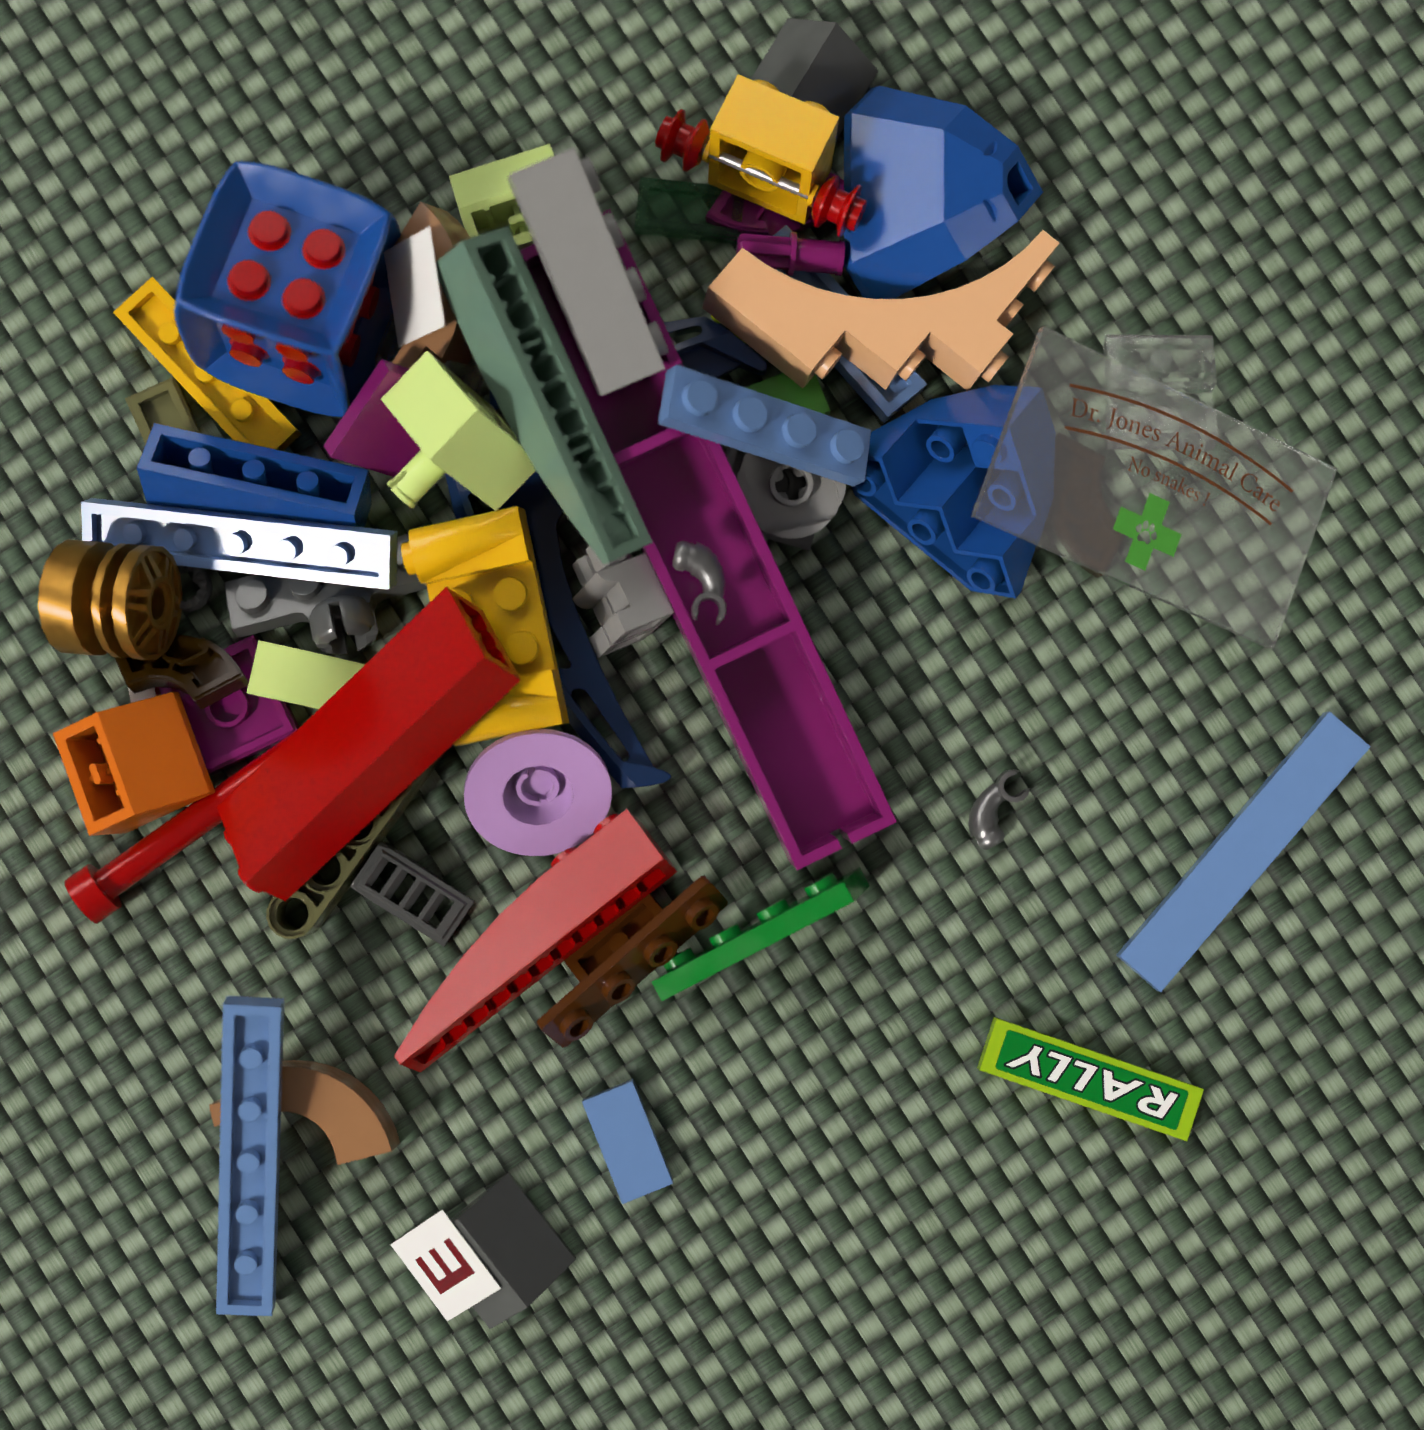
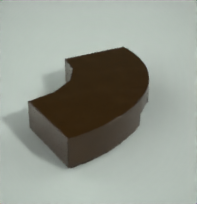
M176 634L168 651L157 660L114 657L127 687L134 694L154 687L175 688L190 695L201 710L249 684L247 677L232 657L221 647L203 637L198 639L192 636Z

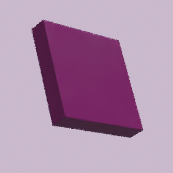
M384 359L380 360L324 444L331 458L395 477L421 450L381 400L409 370L408 368Z
M255 635L223 649L240 667L248 681L259 640ZM248 686L202 710L190 695L175 688L158 687L161 694L179 692L209 776L273 747L299 728L287 702L247 694Z

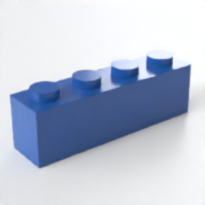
M156 423L153 424L137 466L147 504L364 528L372 506L368 469Z

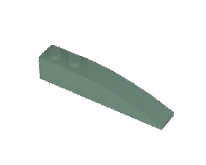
M503 227L462 240L436 262L438 281L481 374L534 468L567 517L604 565L653 543L509 227Z

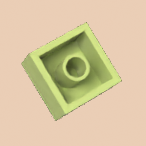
M428 350L381 398L383 403L421 448L403 469L387 482V485L396 496L411 508H414L417 502L447 473L497 511L536 471L512 429L495 408Z

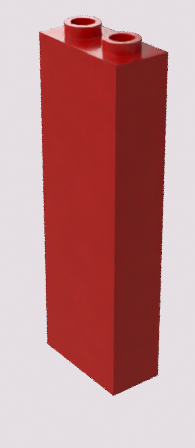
M446 586L217 806L225 828L224 837L232 847L239 865L238 875L248 888L257 893L266 892L283 901L288 900L521 681L483 610Z

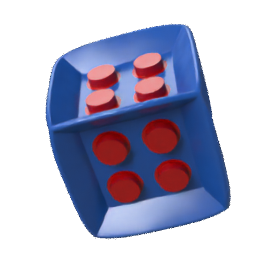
M249 161L234 162L222 177L209 202L191 244L178 283L174 309L175 321L191 360L208 374L231 386L312 413L343 417L374 371L394 319L384 252L392 248L401 236L396 218L374 201L341 187L268 164Z

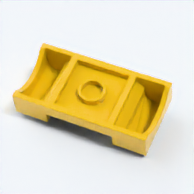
M514 506L410 529L409 541L401 544L402 559L409 575L416 574L420 583L427 586L430 602L447 586L483 610L521 679L515 687L453 745L462 746L504 737L515 732L568 724L569 718L525 509Z

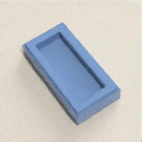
M634 1079L582 1100L622 1204L673 1184L672 1175Z

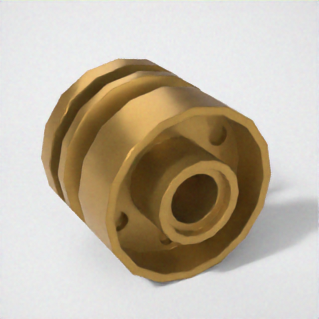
M67 539L54 548L45 562L40 579L38 610L42 630L49 644L60 653L105 655L108 653L112 657L157 660L168 651L177 634L182 613L180 603L183 596L180 572L174 557L162 546L123 543L114 546L112 543Z

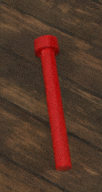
M294 732L214 788L215 793L195 801L99 870L92 864H87L64 881L65 887L81 912L92 922L100 923L121 908L120 894L222 823L217 806Z

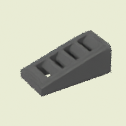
M380 842L350 886L376 905L443 947L447 945L476 902L388 842ZM390 861L397 865V868L381 890L374 883ZM409 873L416 877V880L402 901L399 902L393 898V895ZM428 885L435 889V892L418 915L411 908ZM447 897L454 903L439 926L436 927L429 921L444 898Z

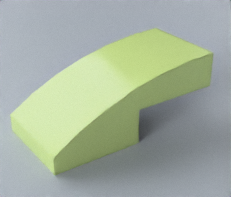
M258 640L246 693L319 709L365 664Z

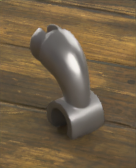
M680 541L676 544L673 567L679 571L691 572V575L695 576L703 586V593L694 600L691 615L694 621H696L698 605L705 600H711L719 608V615L716 620V625H718L726 613V604L723 600L725 579L722 566L717 556L707 546L699 542L692 544L687 541Z
M1009 769L1003 771L998 776L996 783L985 789L972 806L968 822L970 835L975 837L979 847L984 850H988L1004 840V832L997 823L999 822L997 813L999 805L1005 800L1020 802L1029 795L1030 788L1024 789L1014 796H1009L1005 792L1004 783L1006 779L1016 775L1019 770Z

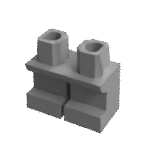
M588 546L585 549L587 555L577 559L572 565L582 586L581 590L572 600L580 608H593L601 626L589 638L598 658L646 639L674 613L646 553L631 558L630 554H627L604 565L592 548Z

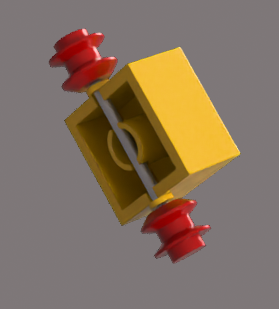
M738 74L710 130L706 119H702L695 127L687 124L686 112L683 109H680L674 118L667 115L658 130L655 147L661 149L660 160L662 162H667L673 155L681 157L683 171L685 172L699 165L701 161L709 162L708 184L804 225L810 213H812L816 228H819L828 220L837 224V237L841 238L846 228L854 232L856 231L866 209L867 200L860 197L861 185H857L849 193L840 189L838 175L826 181L831 172L839 116L831 114L827 108L817 102H803L786 95L767 81H753Z

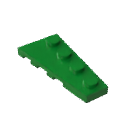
M860 867L838 879L831 873L806 886L804 890L807 896L789 905L786 899L783 898L756 913L759 921L744 930H741L738 923H735L709 937L708 939L712 947L694 955L690 947L677 953L668 963L663 965L666 971L654 979L652 984L661 1001H664L855 902L870 885Z

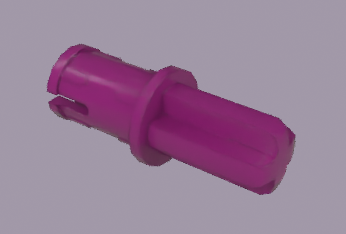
M790 232L789 237L743 233L739 235L737 240L736 254L744 248L774 269L786 270V275L793 276L794 271L842 275L845 241L797 238V232Z

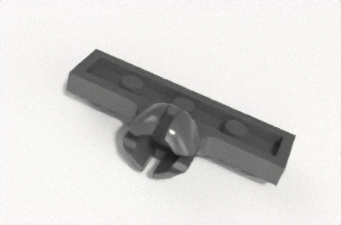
M409 534L397 537V585L391 589L257 574L224 582L233 632L238 638L299 622H309L312 639L323 653L330 655L349 654L345 630L347 635H355L357 651L366 649L372 645L378 635L374 612L378 603L386 599L427 589L425 584L420 583L416 574L409 575L403 563L401 544L409 541Z

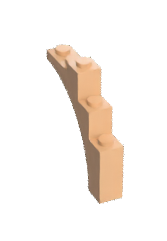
M1042 230L1025 249L1005 265L986 276L956 289L929 296L905 299H871L847 296L819 289L781 273L742 248L709 285L702 308L802 389L815 374L823 380L837 364L841 356H844L885 390L898 375L907 381L926 358L966 391H969L980 376L989 383L1009 358L1001 350L1013 335L1006 327L1024 306L1017 297L1026 287L1036 292L1055 266L1048 259L1059 245V242Z

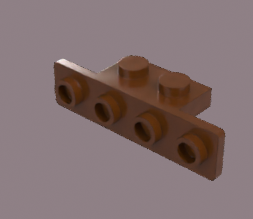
M706 876L699 877L664 909L651 894L647 895L564 960L580 983L537 1020V1025L542 1032L563 1048L570 1045L573 1041L584 1037L591 1030L593 1023L615 1004L626 1000L633 993L635 986L652 971L668 963L676 954L677 949L695 933L710 926L716 920L719 912L728 905L727 899Z

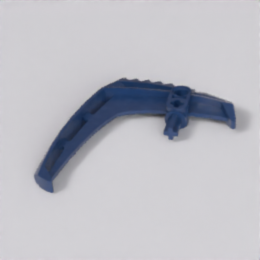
M706 316L663 322L670 338L693 332L701 333L698 336L674 345L685 368L718 379L737 368H742L757 375H764L767 371V364L761 356L732 332ZM489 389L490 404L495 408V410L499 414H502V411L500 410L493 394ZM535 471L498 510L519 506L525 509L548 622L571 663L569 669L558 668L569 724L579 737L601 756L608 772L621 788L647 787L665 783L672 778V775L654 768L620 707L593 651L576 605L572 600L573 596L563 567L557 525L564 511L538 472ZM445 473L455 518L459 519L477 515L474 503L478 497L449 474ZM582 689L590 695L629 754L627 761L622 760L572 696L574 690Z

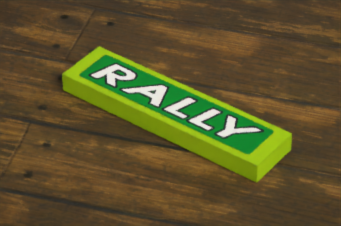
M997 1017L993 1018L977 1069L1184 1141H1188L1204 1089Z

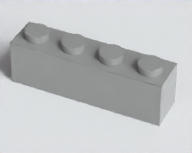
M575 147L509 174L507 180L597 395L603 396L664 370L665 367L661 356L668 354L665 340L656 322L647 325L638 303L646 300V295L635 269L632 267L625 270L616 248L623 246L624 241L613 214L610 212L602 215L594 193L602 190L590 158L586 157L580 160Z

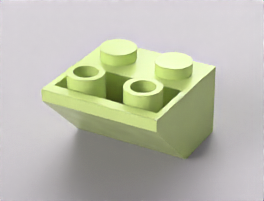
M550 144L449 176L464 228L470 238L508 226L519 251L534 244L507 178L513 172L554 156Z

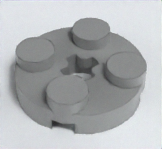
M750 453L744 455L736 477L760 530L782 539L803 538L822 530L836 515L846 491V484ZM785 469H792L795 477L804 476L806 481V487L798 490V499L788 500L786 492L778 493L776 490L775 482L783 479L782 471Z

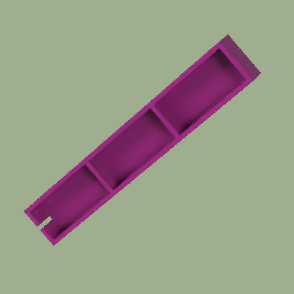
M611 209L602 212V215L610 213ZM623 235L624 245L616 248L624 269L627 270L633 267L637 272L646 295V300L638 304L647 325L652 322L657 323L665 340L668 354L661 356L665 367L664 370L603 396L596 393L534 244L520 250V253L653 542L642 547L641 550L643 553H646L674 611L672 615L789 863L796 870H799L841 850L842 847L838 839L831 834V832L837 829L840 830L846 840L853 844L897 823L721 445L658 424L666 371L676 364L684 366ZM680 541H687L692 544L699 542L707 546L717 556L722 566L725 579L723 600L726 604V613L718 625H716V620L719 615V608L711 600H705L698 605L696 621H694L691 615L694 600L703 593V586L695 576L691 575V572L679 571L673 567L676 544Z

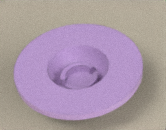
M531 729L515 732L493 742L474 760L467 773L464 785L465 809L476 831L494 846L507 852L525 856L552 855L581 844L594 834L595 827L605 819L612 799L610 775L601 756L580 738L551 729Z

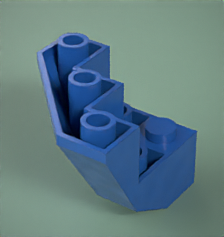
M876 86L871 88L844 116V191L850 193L857 185H861L860 197L867 200L866 209L856 231L854 232L846 228L844 232V267L863 298L895 299L968 260L1016 224L1043 193L1018 145L966 105L888 87Z
M990 385L931 399L871 432L865 481L854 487L851 486L854 495L970 591L1017 598L1022 591L1052 498L1054 432L1041 389L1007 385Z

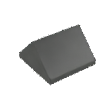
M788 18L751 80L767 81L786 95L803 102H817L827 108L831 114L839 116L836 135L837 142L844 131V116L867 93L878 75V69L837 22Z
M509 1172L450 1219L501 1287L500 1290L472 1306L489 1329L528 1308L576 1260V1256Z

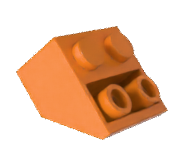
M170 692L99 711L53 733L89 836L128 833L215 793L179 692Z

